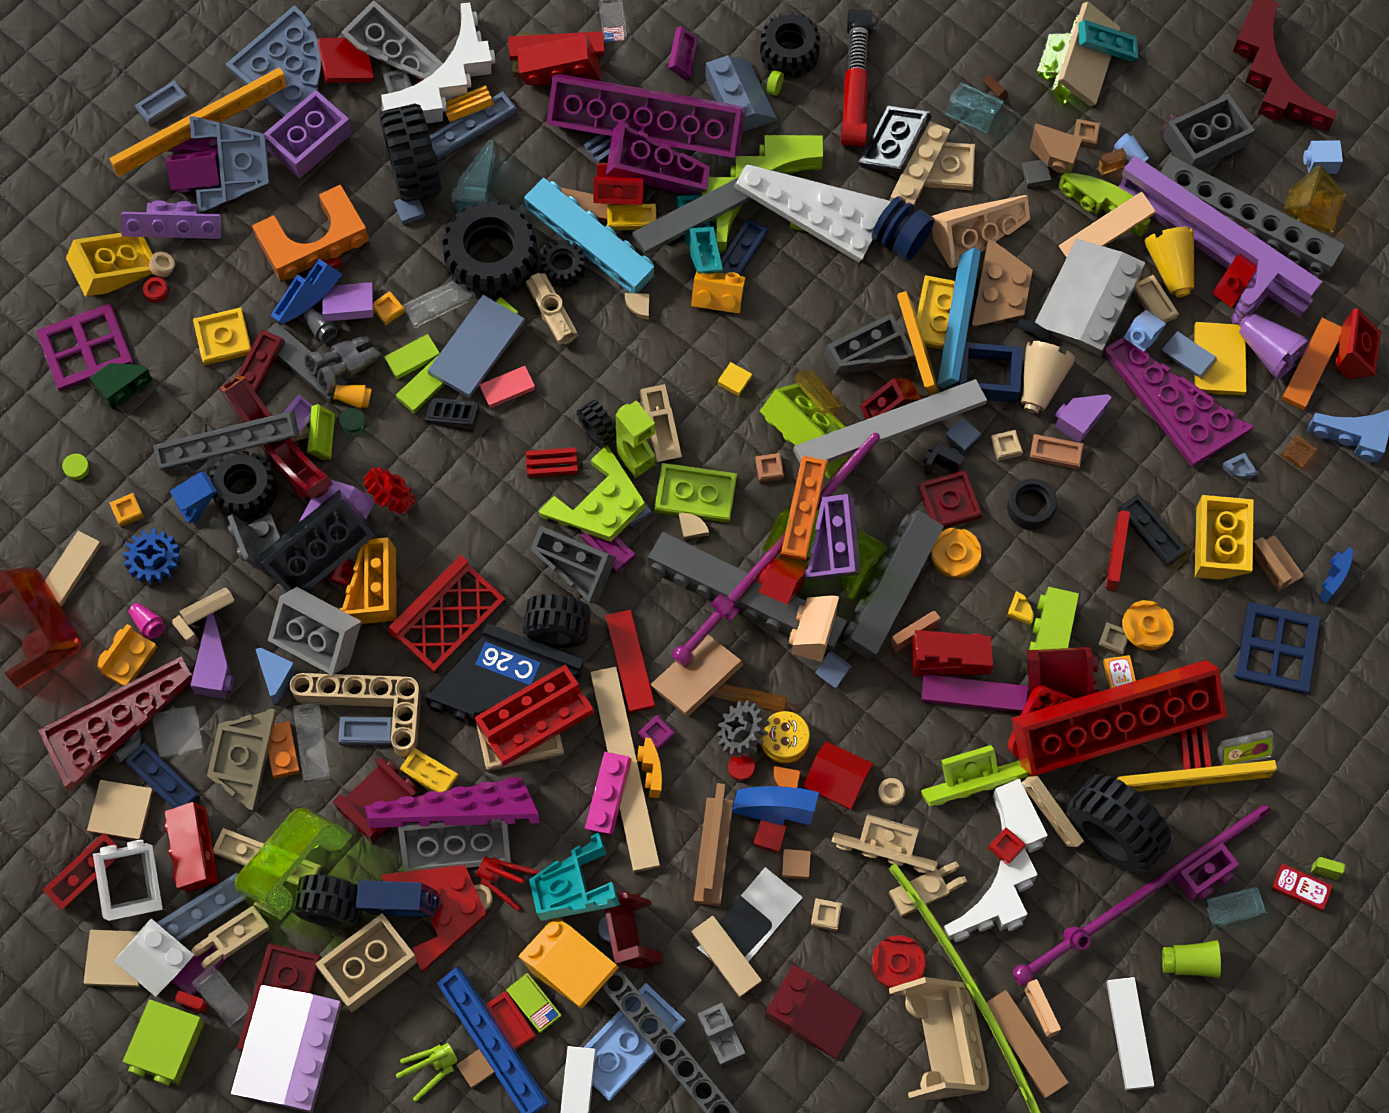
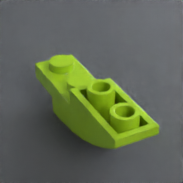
M1065 172L1059 184L1063 194L1067 197H1072L1086 211H1091L1096 216L1102 209L1108 214L1134 197L1127 191L1109 182L1077 173ZM1147 218L1129 230V232L1142 237L1147 231L1151 219Z

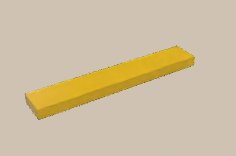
M1275 760L1121 776L1117 780H1121L1128 787L1141 792L1271 778L1277 767Z

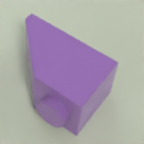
M1106 394L1073 398L1068 405L1063 404L1055 416L1058 420L1055 427L1076 442L1081 443L1106 411L1112 397Z

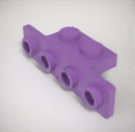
M157 200L147 203L146 212H122L121 235L125 237L220 239L221 215L197 214V204H191L187 201H180L176 204Z

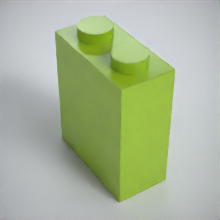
M149 999L122 1062L129 1067L128 1072L134 1075L144 1077L146 1073L154 1076L153 1081L159 1084L169 1086L170 1083L179 1085L204 1026V1021L196 1015Z

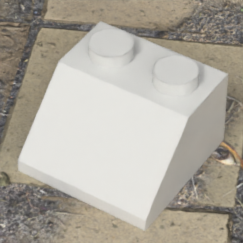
M150 919L114 962L156 997L181 971L194 954L154 920Z

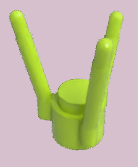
M448 1043L443 1046L439 1044L432 1049L400 1060L402 1064L427 1056L430 1057L397 1073L396 1078L398 1079L429 1064H433L436 1070L442 1068V1071L414 1096L413 1100L415 1102L430 1091L443 1077L454 1071L452 1065L457 1063L458 1060Z

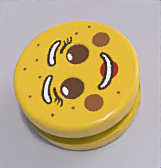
M782 711L771 715L767 719L770 724L764 729L768 732V735L761 738L764 742L761 745L764 753L771 760L778 763L787 764L799 760L805 754L809 745L810 731L807 723L801 716L793 712Z

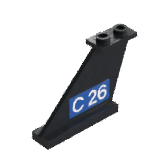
M487 623L483 630L482 638L431 693H426L425 698L429 708L437 713L443 714L445 711L452 714L460 722L467 723L471 721L476 723L474 717L564 665L567 666L573 676L580 677L584 669V661L576 656Z

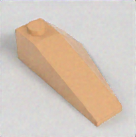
M1023 195L933 215L932 217L935 218L932 229L933 240L949 267H958L959 256L973 247L980 250L981 253L986 249L988 239L996 242L1004 235H1010L1029 221L1028 196Z

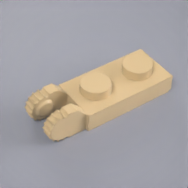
M955 861L939 870L936 869V871L924 874L910 881V883L924 903L928 905L965 885L967 880L963 876L956 878L947 885L945 884L942 877L959 869V865ZM902 886L889 891V895L901 917L918 909Z
M251 906L208 934V937L195 945L191 952L197 957L206 952L212 945L217 951L206 957L201 964L207 970L216 965L222 958H227L268 931L269 925L257 909Z

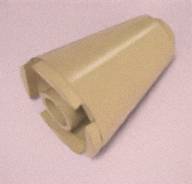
M1033 341V344L1027 343L1021 404L1025 406L1024 409L1026 411L1038 414L1039 411L1046 409L1074 364L1075 356L1071 352L1066 351V354L1060 353V347L1046 342Z

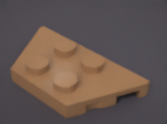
M988 239L971 329H978L979 326L991 323L993 325L1003 323L1005 320L1021 319L1025 313L1033 270L991 239Z

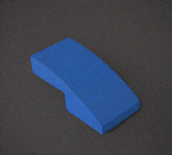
M1350 547L1344 553L1338 551L1329 562L1332 565L1328 571L1330 576L1321 585L1324 590L1319 596L1326 603L1336 593L1348 573L1353 557V549Z

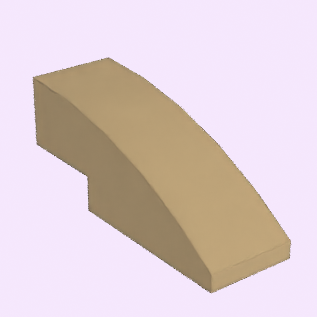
M666 385L641 389L640 396L643 409L655 423V435L650 437L656 461L661 462L682 457Z

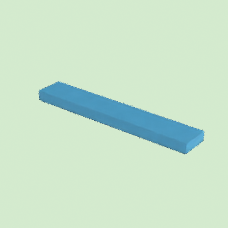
M974 247L959 256L937 386L942 388L958 382L960 378L981 254L980 250Z

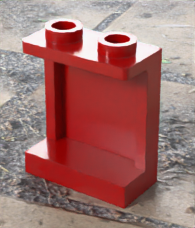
M608 163L597 164V177H594L593 203L643 204L645 185L642 178L607 176Z

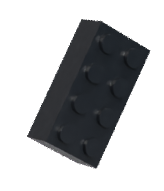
M339 489L260 554V562L286 592L296 587L307 592L375 536L374 529Z

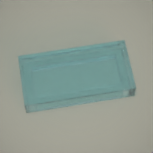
M1258 887L1210 898L1205 901L1213 927L1266 913Z

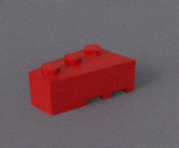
M586 34L517 49L519 74L526 85L552 84L553 76L558 74L601 81L599 57Z

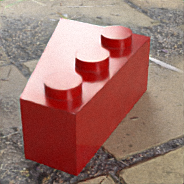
M915 630L910 647L913 677H923L924 674L935 676L991 674L993 668L991 636Z

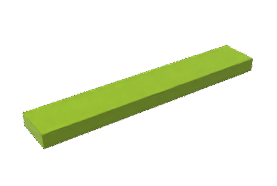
M500 297L496 301V303L519 315L518 311ZM436 358L396 394V399L413 414L446 385L428 375L427 370Z

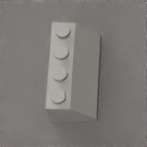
M499 819L492 820L487 825L445 826L444 821H431L430 826H420V823L407 822L406 825L398 827L404 872L465 865L466 868L479 867L485 856L491 859L495 857L501 861L511 863L508 824Z

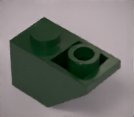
M109 363L89 377L94 389L111 409L117 405L124 404L129 396L136 391L143 390L152 381L146 366Z

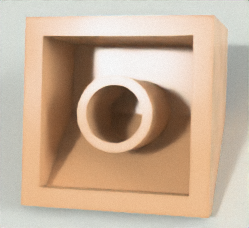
M809 597L806 600L805 606H799L796 620L800 621L797 630L792 629L789 644L793 645L792 654L822 662L836 617L839 597Z

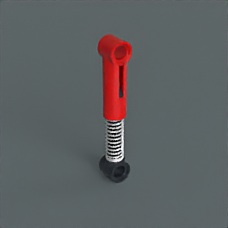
M848 9L847 33L850 34L848 70L845 72L844 107L841 131V145L865 147L869 78V74L866 71L867 40L868 35L871 34L872 11Z

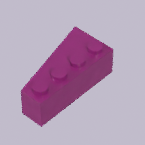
M623 121L613 129L606 171L607 176L642 178L644 185L685 195H701L702 192L707 190L710 171L708 165L684 153H678L671 149L669 145L648 137V134L630 128L629 124Z

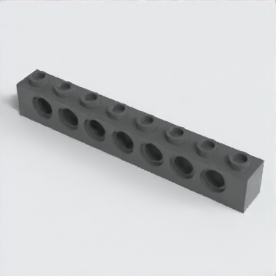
M1172 155L1161 170L1162 174L1239 226L1244 227L1294 263L1309 269L1314 275L1327 278L1345 246Z

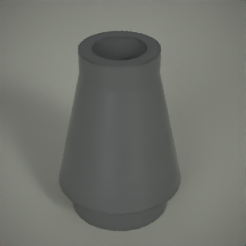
M314 308L305 312L303 318L308 323L316 340L328 343L336 337L338 330L333 321H323V315Z

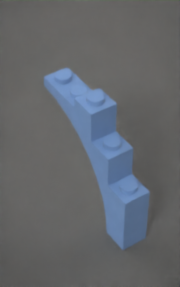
M1389 410L1375 415L1355 418L1334 417L1315 413L1309 423L1307 432L1313 433L1319 438L1336 440L1345 446H1355L1354 456L1360 457L1366 462L1378 463L1385 452L1389 438Z

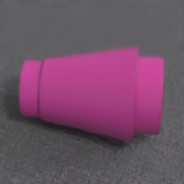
M135 603L130 607L128 613L143 637L155 639L163 633L165 629L163 618L141 603Z

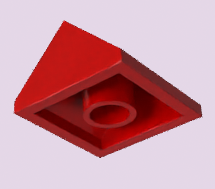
M826 741L815 757L803 788L819 792V796L852 810L874 763Z

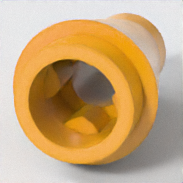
M336 384L333 399L358 409L362 407L368 408L371 388H366V385Z

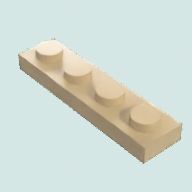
M931 121L929 122L903 174H901L890 197V202L897 196H901L906 199V203L910 202L915 206L950 135L951 129Z

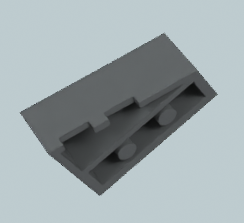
M892 313L828 344L823 353L834 375L911 365L915 359L914 350Z
M543 526L539 527L530 548L552 570L565 579L571 587L576 589L589 603L598 604L617 558L616 556Z

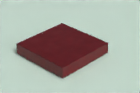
M966 470L918 483L917 487L927 515L943 525V528L982 518L983 514Z

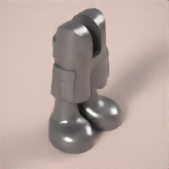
M365 336L333 345L330 352H310L304 356V364L311 375L317 374V381L321 391L324 394H330L335 390L336 379L343 374L344 376L351 377L362 372L365 367L378 361L381 358V354L376 347H372L373 342L371 339ZM332 362L335 363L334 365L326 366V365H328V364H330V363H332Z

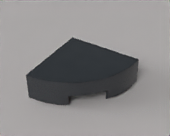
M1020 319L1017 324L1018 329L1026 333H1033L1038 336L1037 338L1045 341L1049 340L1052 334L1035 322Z

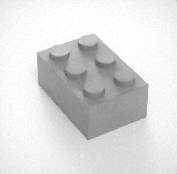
M296 587L279 597L268 641L330 675H334L349 666L362 621Z

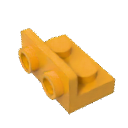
M127 624L124 629H120L116 633L113 644L108 651L105 650L100 655L97 667L102 675L123 687L136 679L158 647L154 642L135 632L132 626Z

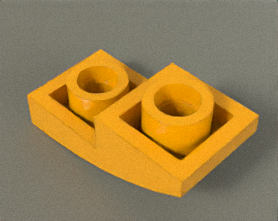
M645 738L644 746L638 747L637 762H642L641 771H647L645 788L650 789L649 797L659 798L662 787L660 761L651 738Z

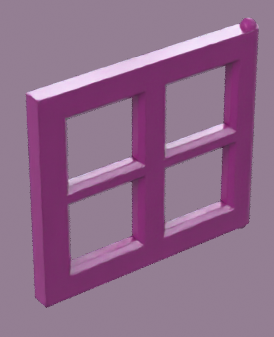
M110 303L36 330L59 391L90 380L89 377L109 363L131 365L134 363ZM105 317L111 333L88 342L82 325ZM73 329L79 345L55 353L49 337ZM114 340L121 357L97 365L91 348ZM82 352L88 369L64 377L58 360Z

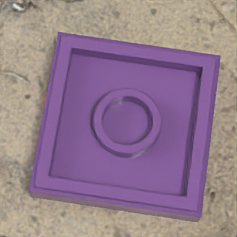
M372 282L333 286L323 297V321L372 318Z

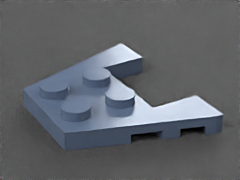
M189 116L192 139L217 137L221 188L196 190L198 212L208 211L270 184L266 134Z

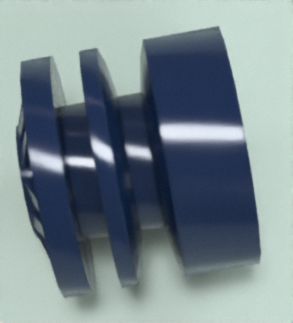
M897 196L879 216L871 236L876 242L882 241V246L886 248L894 243L893 253L903 260L909 261L918 253L933 229L935 218L921 209L912 215L914 204L906 203V199Z

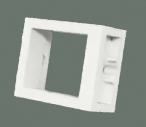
M143 840L127 842V847L117 849L116 845L100 848V853L93 854L104 919L110 921L162 910L152 845L144 844ZM141 853L148 898L111 905L104 860Z

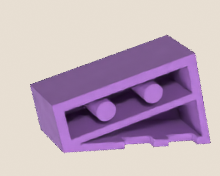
M848 494L822 497L815 528V538L813 546H811V556L805 578L819 580L860 575L861 565L854 498Z

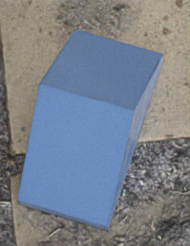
M258 648L256 652L273 704H277L297 672L293 662L263 648Z

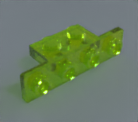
M1076 15L1071 33L1049 34L1037 70L1040 78H1056L1052 93L1059 104H1065L1067 96L1071 92L1057 80L1079 15Z

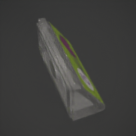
M1268 730L1222 741L1216 750L1221 766L1242 764L1270 757L1273 749V733Z

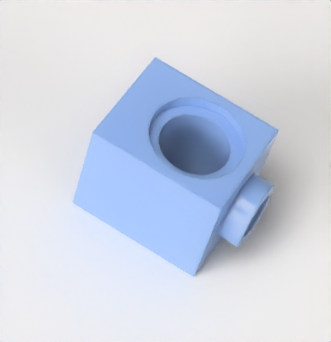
M1145 310L1134 319L1124 339L1144 352L1155 343L1166 323Z

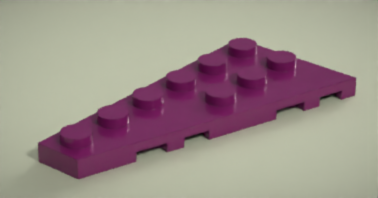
M1124 337L1104 348V355L1191 467H1194L1253 430V425L1241 421L1234 416L1235 413L1218 405L1210 395L1184 377L1175 375L1164 363H1158L1149 356L1148 352H1143L1124 339Z
M508 777L503 781L492 783L481 782L476 786L470 787L459 786L443 792L431 791L421 796H404L398 800L389 802L377 801L372 803V805L365 806V814L370 828L402 827L407 822L420 823V826H430L431 821H444L445 826L487 825L492 820L497 819L505 821V824H515V819H529L530 823H539V814L522 777Z

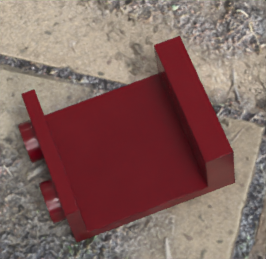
M1090 647L1027 650L1028 698L1033 689L1041 685L1074 698L1099 692L1098 681L1093 678V672H1098L1097 656L1092 655ZM1046 695L1039 698L1040 701L1048 699Z
M380 757L375 760L377 767L345 798L340 794L333 800L336 810L372 844L390 827L370 828L365 814V806L372 805V803L377 801L389 802L404 796H417L415 784L408 778L403 780L397 774L399 772L397 767L389 760L384 762Z
M626 890L618 891L617 895L620 905L605 908L615 964L642 970L664 963L662 952L641 947L639 944L633 911L651 906V900L640 897L639 894H630Z

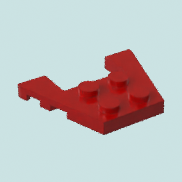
M465 865L381 875L383 881L423 883L437 890V894L440 896L439 910L436 911L435 918H430L437 937L412 948L422 972L430 968V965L440 956L442 957L460 938L462 939L487 916Z

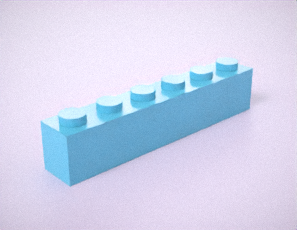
M543 177L524 197L525 208L561 238L569 240L570 245L573 242L576 243L577 249L580 247L587 259L629 293H639L654 277V265L648 257L640 256L635 252V248L628 241L619 239L611 227H604L598 222V218L592 212L583 210L575 198L572 196L567 197L562 193L561 188L555 182H549Z

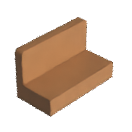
M1272 536L1267 540L1261 537L1254 541L1253 557L1278 592L1302 579L1303 573L1276 536Z

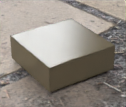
M1107 622L1097 648L1122 656L1128 642L1123 628Z

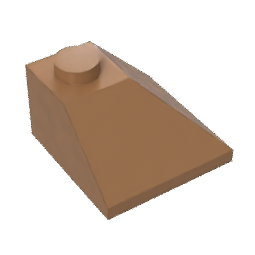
M1036 123L1030 149L1054 171L1071 173L1077 160L1082 138Z

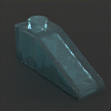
M488 140L458 179L457 188H453L452 203L456 204L457 213H463L464 208L472 205V207L478 206L477 202L485 201V204H488L495 159L494 140Z

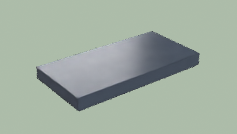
M482 295L427 370L428 375L470 398L525 323L524 318Z

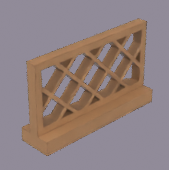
M717 783L715 798L707 797L694 895V903L721 905L733 800H724L725 784Z

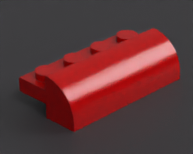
M564 665L474 718L491 751L493 750L504 767L594 714V709L580 690L579 684L572 673Z

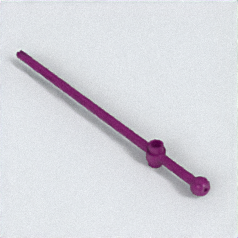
M879 433L871 434L821 490L817 510L820 508L822 497L831 496L879 441ZM785 532L727 598L721 593L710 605L716 610L684 646L681 645L674 649L672 658L679 665L686 666L691 662L692 652L723 617L730 622L740 611L734 605L758 579L763 569H766L768 564L772 563L780 554Z
M1262 805L1082 929L1079 927L1067 928L1063 933V942L1029 965L1021 964L1015 967L1012 976L1016 983L1020 986H1026L1029 982L1033 981L1035 973L1072 948L1075 950L1087 949L1090 946V936L1169 883L1182 870L1221 843L1226 844L1267 816L1271 811L1268 809L1269 806Z

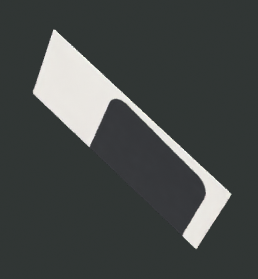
M765 867L718 923L749 962L802 899V896ZM699 945L697 948L709 958V956L706 954L703 948Z

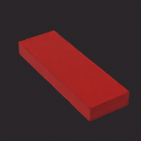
M1121 510L1116 519L1105 586L1106 590L1115 591L1119 584L1130 516L1128 511Z

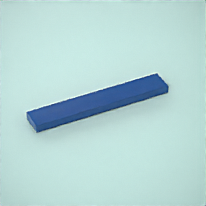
M461 967L453 969L438 981L437 985L494 1070V1073L520 1113H538L549 1104V1101Z

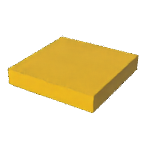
M242 307L193 319L204 366L247 356L250 352L251 344Z

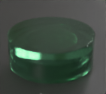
M350 407L340 414V425L346 433L355 434L364 428L365 417L360 409Z

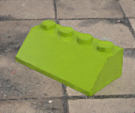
M800 382L775 389L760 410L765 416L766 421L770 425L775 426L782 433L784 439L795 446L846 427ZM853 454L828 462L825 477L833 478Z

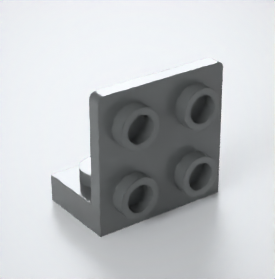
M270 513L249 525L233 514L228 516L230 522L228 529L231 536L237 540L239 545L237 553L241 560L248 562L253 568L267 573L268 571L260 562V554L282 537L275 516Z

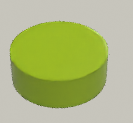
M775 70L771 72L766 88L768 94L775 96L779 94L784 79L782 72Z
M81 454L67 456L62 464L65 475L71 480H81L89 473V463Z

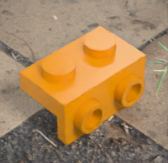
M696 271L691 306L740 313L745 277L734 272L726 274L717 272L698 274Z

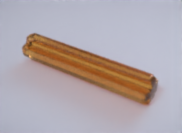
M725 683L711 695L712 697L735 702L741 701L745 703L746 700H749L763 708L781 712L784 711L787 701L785 696Z

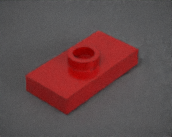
M1239 253L1212 294L1232 308L1255 276L1257 265Z

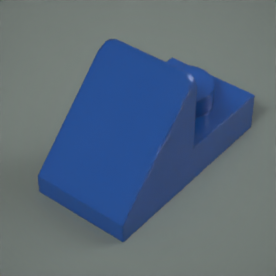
M203 471L173 488L170 492L186 522L194 523L217 491L206 472Z

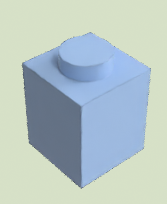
M1311 141L1308 150H1305L1303 155L1304 165L1308 167V174L1338 173L1343 162L1340 141Z

